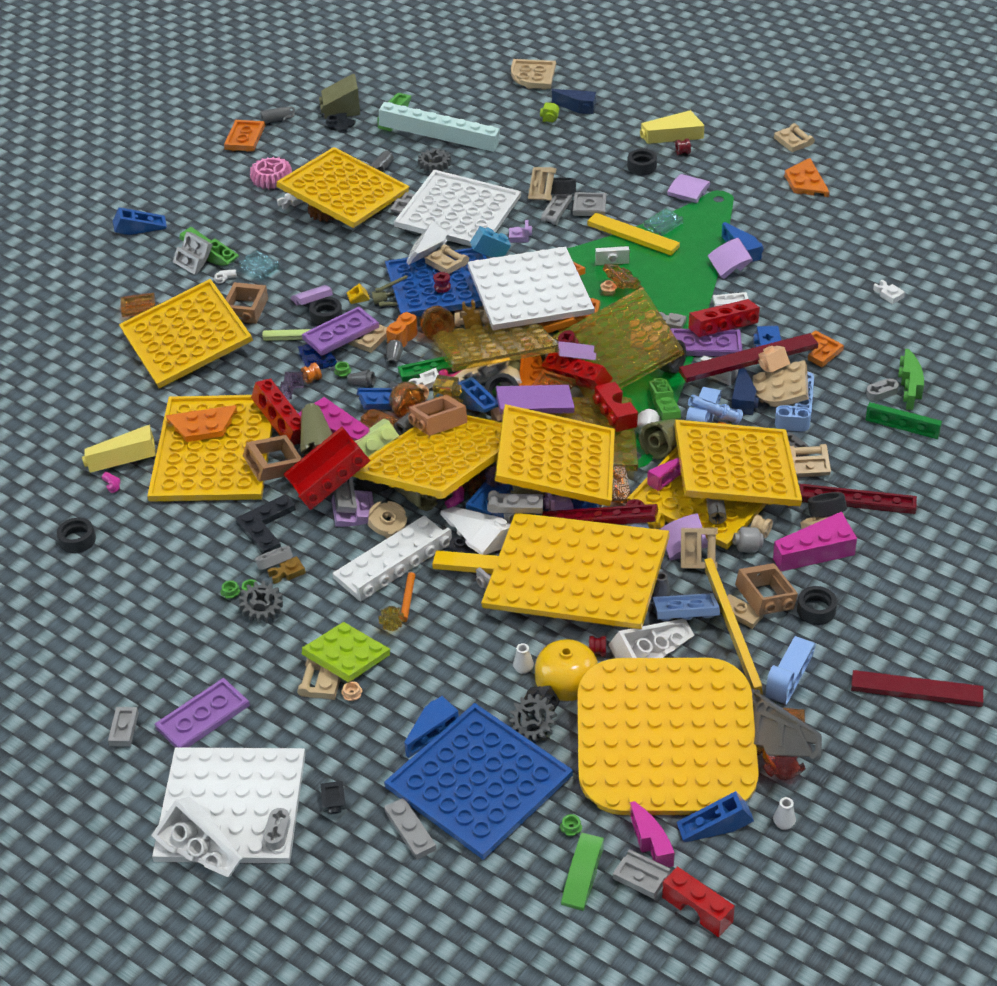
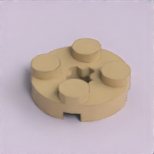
M393 501L382 504L377 502L370 508L368 526L374 532L389 538L406 527V512L401 505ZM389 516L391 520L387 521L383 517L387 518Z

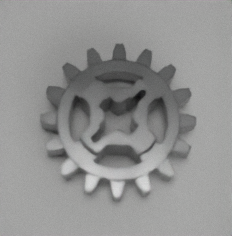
M431 148V151L426 150V152H421V155H418V166H420V169H424V172L429 170V173L433 172V170L443 172V169H448V166H451V155H449V152H445V150L440 151V148Z
M255 581L253 587L247 585V591L242 590L239 597V609L243 611V616L249 615V621L255 618L257 623H260L261 619H264L267 623L269 617L275 619V613L280 614L283 607L282 593H279V588L273 589V583L267 586L265 581H262L261 585H258Z
M528 694L527 700L521 697V704L514 703V706L517 708L516 711H510L514 718L510 719L509 722L515 724L512 729L525 736L528 740L533 738L535 742H538L539 736L546 739L545 733L547 731L549 733L553 732L550 726L557 724L552 720V718L557 717V714L552 712L555 708L554 705L548 704L549 700L546 697L542 699L539 694L536 695L535 699L531 694ZM528 714L535 716L539 722L531 720Z

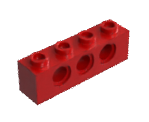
M749 299L691 312L689 313L688 329L697 336L702 337L759 322L760 307Z
M551 351L541 365L551 378L595 390V386L610 383L613 379L603 365L573 357L559 356L558 353Z
M271 378L255 382L251 399L280 436L287 435L293 445L300 444V415Z

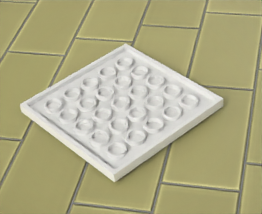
M433 170L395 219L394 226L423 233L433 221L448 232L445 238L447 241L471 246L470 241L479 226L489 227L494 232H497L520 199L521 191Z
M566 247L468 262V269L493 330L594 314L595 308Z
M175 747L160 822L176 799L191 797L207 812L243 858L240 863H290L306 755L305 749ZM276 808H284L289 812L290 827L286 842L278 850L268 849L264 841V831L269 814ZM280 817L279 820L276 821L277 825H279L282 817ZM275 833L274 838L271 840H275V838L278 837V834ZM157 840L155 841L152 855L154 862H196L186 859L181 854L166 850Z

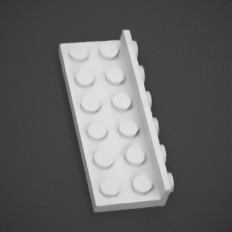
M422 516L333 572V579L361 602L376 591L387 586L390 582L401 577L404 573L417 567L429 557H432L436 551L448 547L452 539L451 529L446 528L442 530L426 516Z

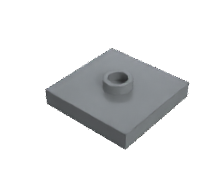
M575 192L573 216H593L595 213L605 216L607 193Z

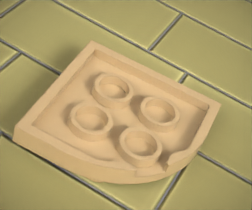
M513 59L511 76L515 82L525 86L527 89H551L556 61Z
M805 360L793 362L773 372L766 371L753 375L756 397L759 398L761 403L765 402L769 403L770 406L778 407L809 399L807 364Z

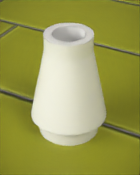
M521 643L516 648L513 667L518 673L526 674L531 671L534 662L529 646Z
M788 797L780 800L773 816L776 826L783 830L790 829L796 822L794 803Z

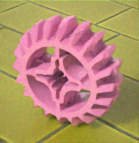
M280 157L262 158L261 161H256L250 167V178L258 188L275 189L277 188V181L290 174L292 168L288 161L280 159Z

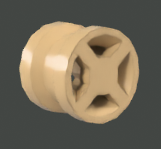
M757 514L752 521L751 527L758 528L763 537L767 538L772 529L773 520H765Z

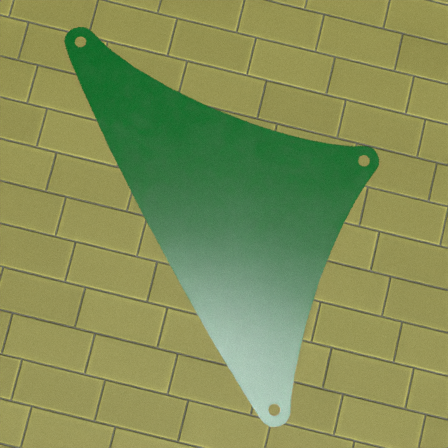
M719 190L709 192L701 197L697 203L691 202L679 209L635 226L680 242V247L672 256L615 235L567 248L572 261L585 267V274L580 275V278L589 298L600 301L596 327L575 333L579 344L594 346L596 360H581L603 365L613 377L611 382H616L623 391L622 403L631 402L638 411V414L646 409L655 410L649 381H654L656 378L667 379L673 390L674 400L677 403L685 380L679 372L669 373L658 368L656 360L658 350L630 348L634 324L657 326L654 324L657 312H662L668 316L670 313L687 316L683 329H688L689 313L709 308L718 272L708 255L726 243L722 237V223L730 224L734 197L728 192ZM720 196L724 198V201L715 202L713 198ZM629 246L628 264L596 265V248ZM606 280H611L617 285L613 295L607 296L602 293L600 285ZM556 330V331H554L553 333H554V334L557 336V338H558V336H559V330ZM686 356L683 366L691 364L694 356ZM635 428L619 432L615 430L617 455L622 464L632 468H640L651 462L654 456L643 451L639 442L640 434ZM631 452H639L641 458L633 460L629 457V454Z

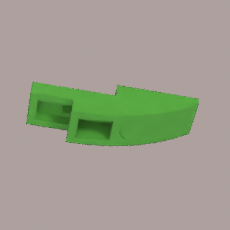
M189 227L179 234V239L184 241L186 232H192L212 243L211 251L206 260L217 265H229L239 258L237 253L217 239L211 241L193 227Z
M905 349V355H901L899 366L903 367H899L898 378H902L901 385L905 386L904 390H908L904 391L903 402H906V409L913 410L915 399H922L924 375L918 359L910 349Z
M656 378L654 381H649L653 404L661 420L681 418V410L674 400L673 390L667 379Z

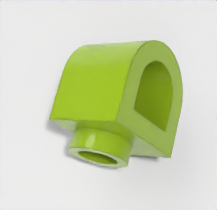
M545 102L544 107L540 109V117H543V122H555L557 120L560 110L558 105Z

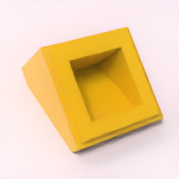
M360 283L347 292L351 304L370 300L367 290Z

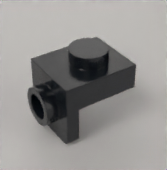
M551 686L530 687L524 697L525 700L528 699V694H531L534 699L537 694L542 699L546 697L549 700L548 704H552L555 707L552 712L555 711L560 703Z
M343 781L320 784L324 812L328 811V814L341 813V809H346Z

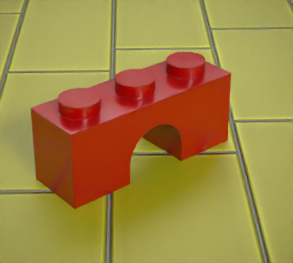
M611 382L595 386V394H593L594 404L600 408L602 415H605L609 424L613 426L616 432L636 428L638 411L631 402L622 403L623 391L617 383Z
M678 866L663 881L662 898L680 911L686 905L691 906L700 917V925L716 936L720 937L733 923L735 905Z

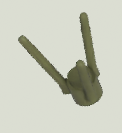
M405 275L380 288H375L376 291L372 292L374 304H379L380 307L397 306L396 302H384L387 301L388 296H392L394 293L393 291L386 293L383 290L408 277Z

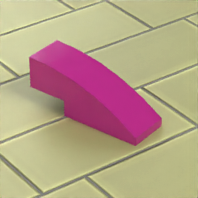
M635 801L630 802V817L641 852L650 851L653 861L666 867H673L675 852L663 828L642 806Z

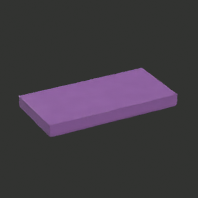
M357 307L303 333L302 339L322 356L379 328V322L361 307Z
M670 329V338L681 340L685 343L686 356H723L742 351L740 330L731 329L699 337L690 329Z
M569 385L496 386L500 414H503L505 404L542 413H574V404Z
M222 678L156 722L155 728L174 747L188 748L249 707L250 704L226 679Z

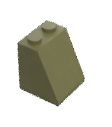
M351 74L321 90L322 96L319 97L321 114L324 113L325 119L330 115L347 113V117L360 115L355 74Z

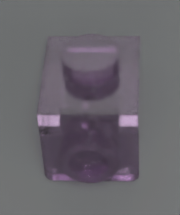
M285 372L284 381H281L280 389L281 392H284L286 399H292L294 388L304 387L303 372Z

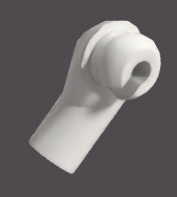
M236 269L219 271L214 275V281L219 284L229 278H237Z

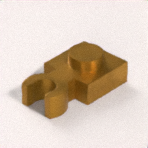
M471 300V307H467L465 301L462 302V309L466 312L462 313L466 332L483 328L480 311H474V300Z
M297 556L279 563V568L274 567L268 570V576L272 577L273 584L281 582L285 577L289 581L306 574L305 567Z

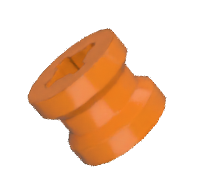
M315 362L310 364L309 367L301 368L303 379L307 384L312 383L315 379L319 380L322 378L321 370Z

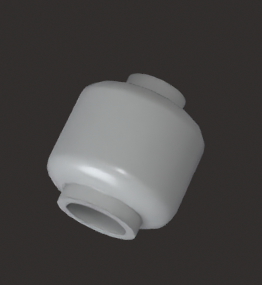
M743 526L738 529L737 533L733 534V544L736 545L739 552L756 553L763 546V534L760 533L758 528Z

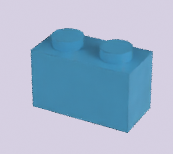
M479 226L470 241L474 251L491 258L505 256L511 247L509 239L505 234H498L489 227Z

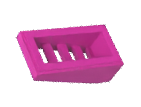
M679 457L647 472V484L660 491L680 476Z

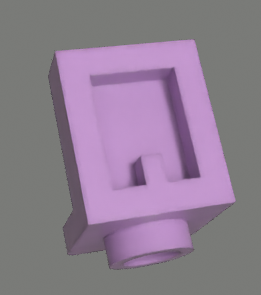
M525 220V228H509L510 243L529 242V236H532V226H529V220Z
M545 492V498H543L545 509L549 511L573 509V503L569 497L552 496L551 493Z

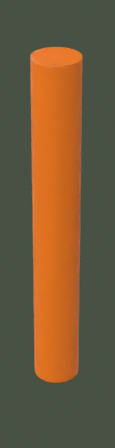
M409 572L407 575L400 621L402 622L408 620L416 576L413 572Z

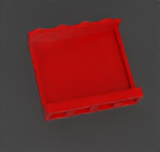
M341 426L287 470L284 476L293 485L300 499L311 510L371 460Z

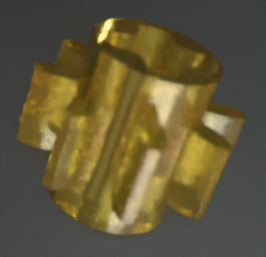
M388 606L381 610V615L378 616L379 624H383L384 630L395 631L402 627L404 613H400L399 607Z

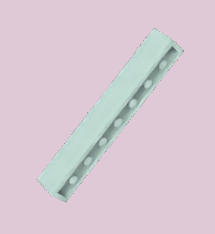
M384 102L379 109L380 126L492 152L495 151L499 144L500 128L400 106L390 102Z

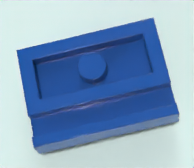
M358 388L356 393L364 410L398 409L400 404L395 394L391 392V388Z

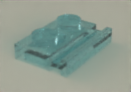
M665 208L644 221V227L655 234L659 233L660 236H663L682 224L683 217H678V214Z
M257 250L244 257L243 261H239L241 268L262 279L265 274L269 275L280 267L278 261Z

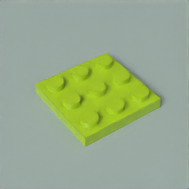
M342 622L302 647L301 654L345 681L350 682L390 656V648L349 624Z

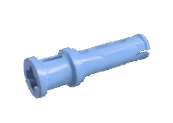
M694 394L688 400L689 406L707 410L709 413L717 415L720 420L731 421L733 425H738L743 416V411L740 409H732L727 404H716Z

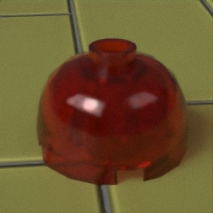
M765 749L762 752V759L765 763L763 769L770 777L774 775L780 780L787 781L794 779L806 770L803 762L799 765L798 757L768 756Z

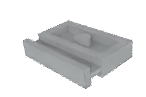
M629 849L627 855L614 871L613 879L654 899L662 888L663 881L670 875V868Z

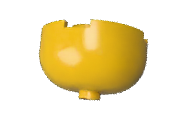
M570 639L554 641L544 647L536 659L535 681L538 687L551 686L560 701L578 700V687L582 677L598 662L592 650L579 641Z

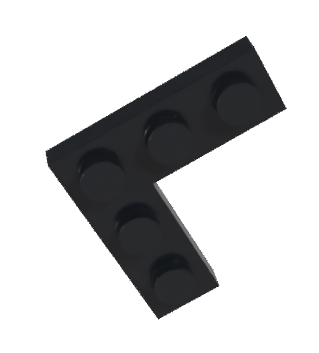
M285 494L236 517V524L258 550L265 554L281 547V543L266 527V524L295 511L296 508L295 504Z

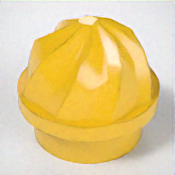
M658 512L656 522H648L649 528H662L665 525L664 514Z

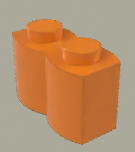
M405 312L397 318V321L391 323L386 329L387 344L391 340H398L404 348L408 341L414 339L418 334L417 316Z

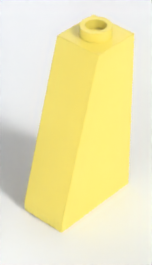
M690 110L641 123L640 136L647 144L674 142L676 140L683 141L686 138H689V140L703 139L705 125Z
M147 425L86 448L85 456H82L84 466L88 467L91 473L156 456L155 440L151 427Z

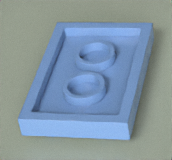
M714 593L653 597V607L657 619L663 621H671L673 618L690 620L700 616L703 618H713L715 615H720V607Z

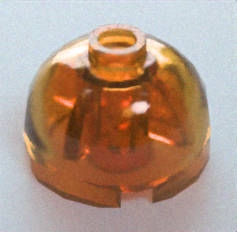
M439 305L431 306L420 317L421 330L430 340L438 341L437 339L443 337L446 339L455 328L454 316L445 307Z
M402 382L395 386L390 393V407L398 417L402 418L409 412V407L425 402V392L413 382Z

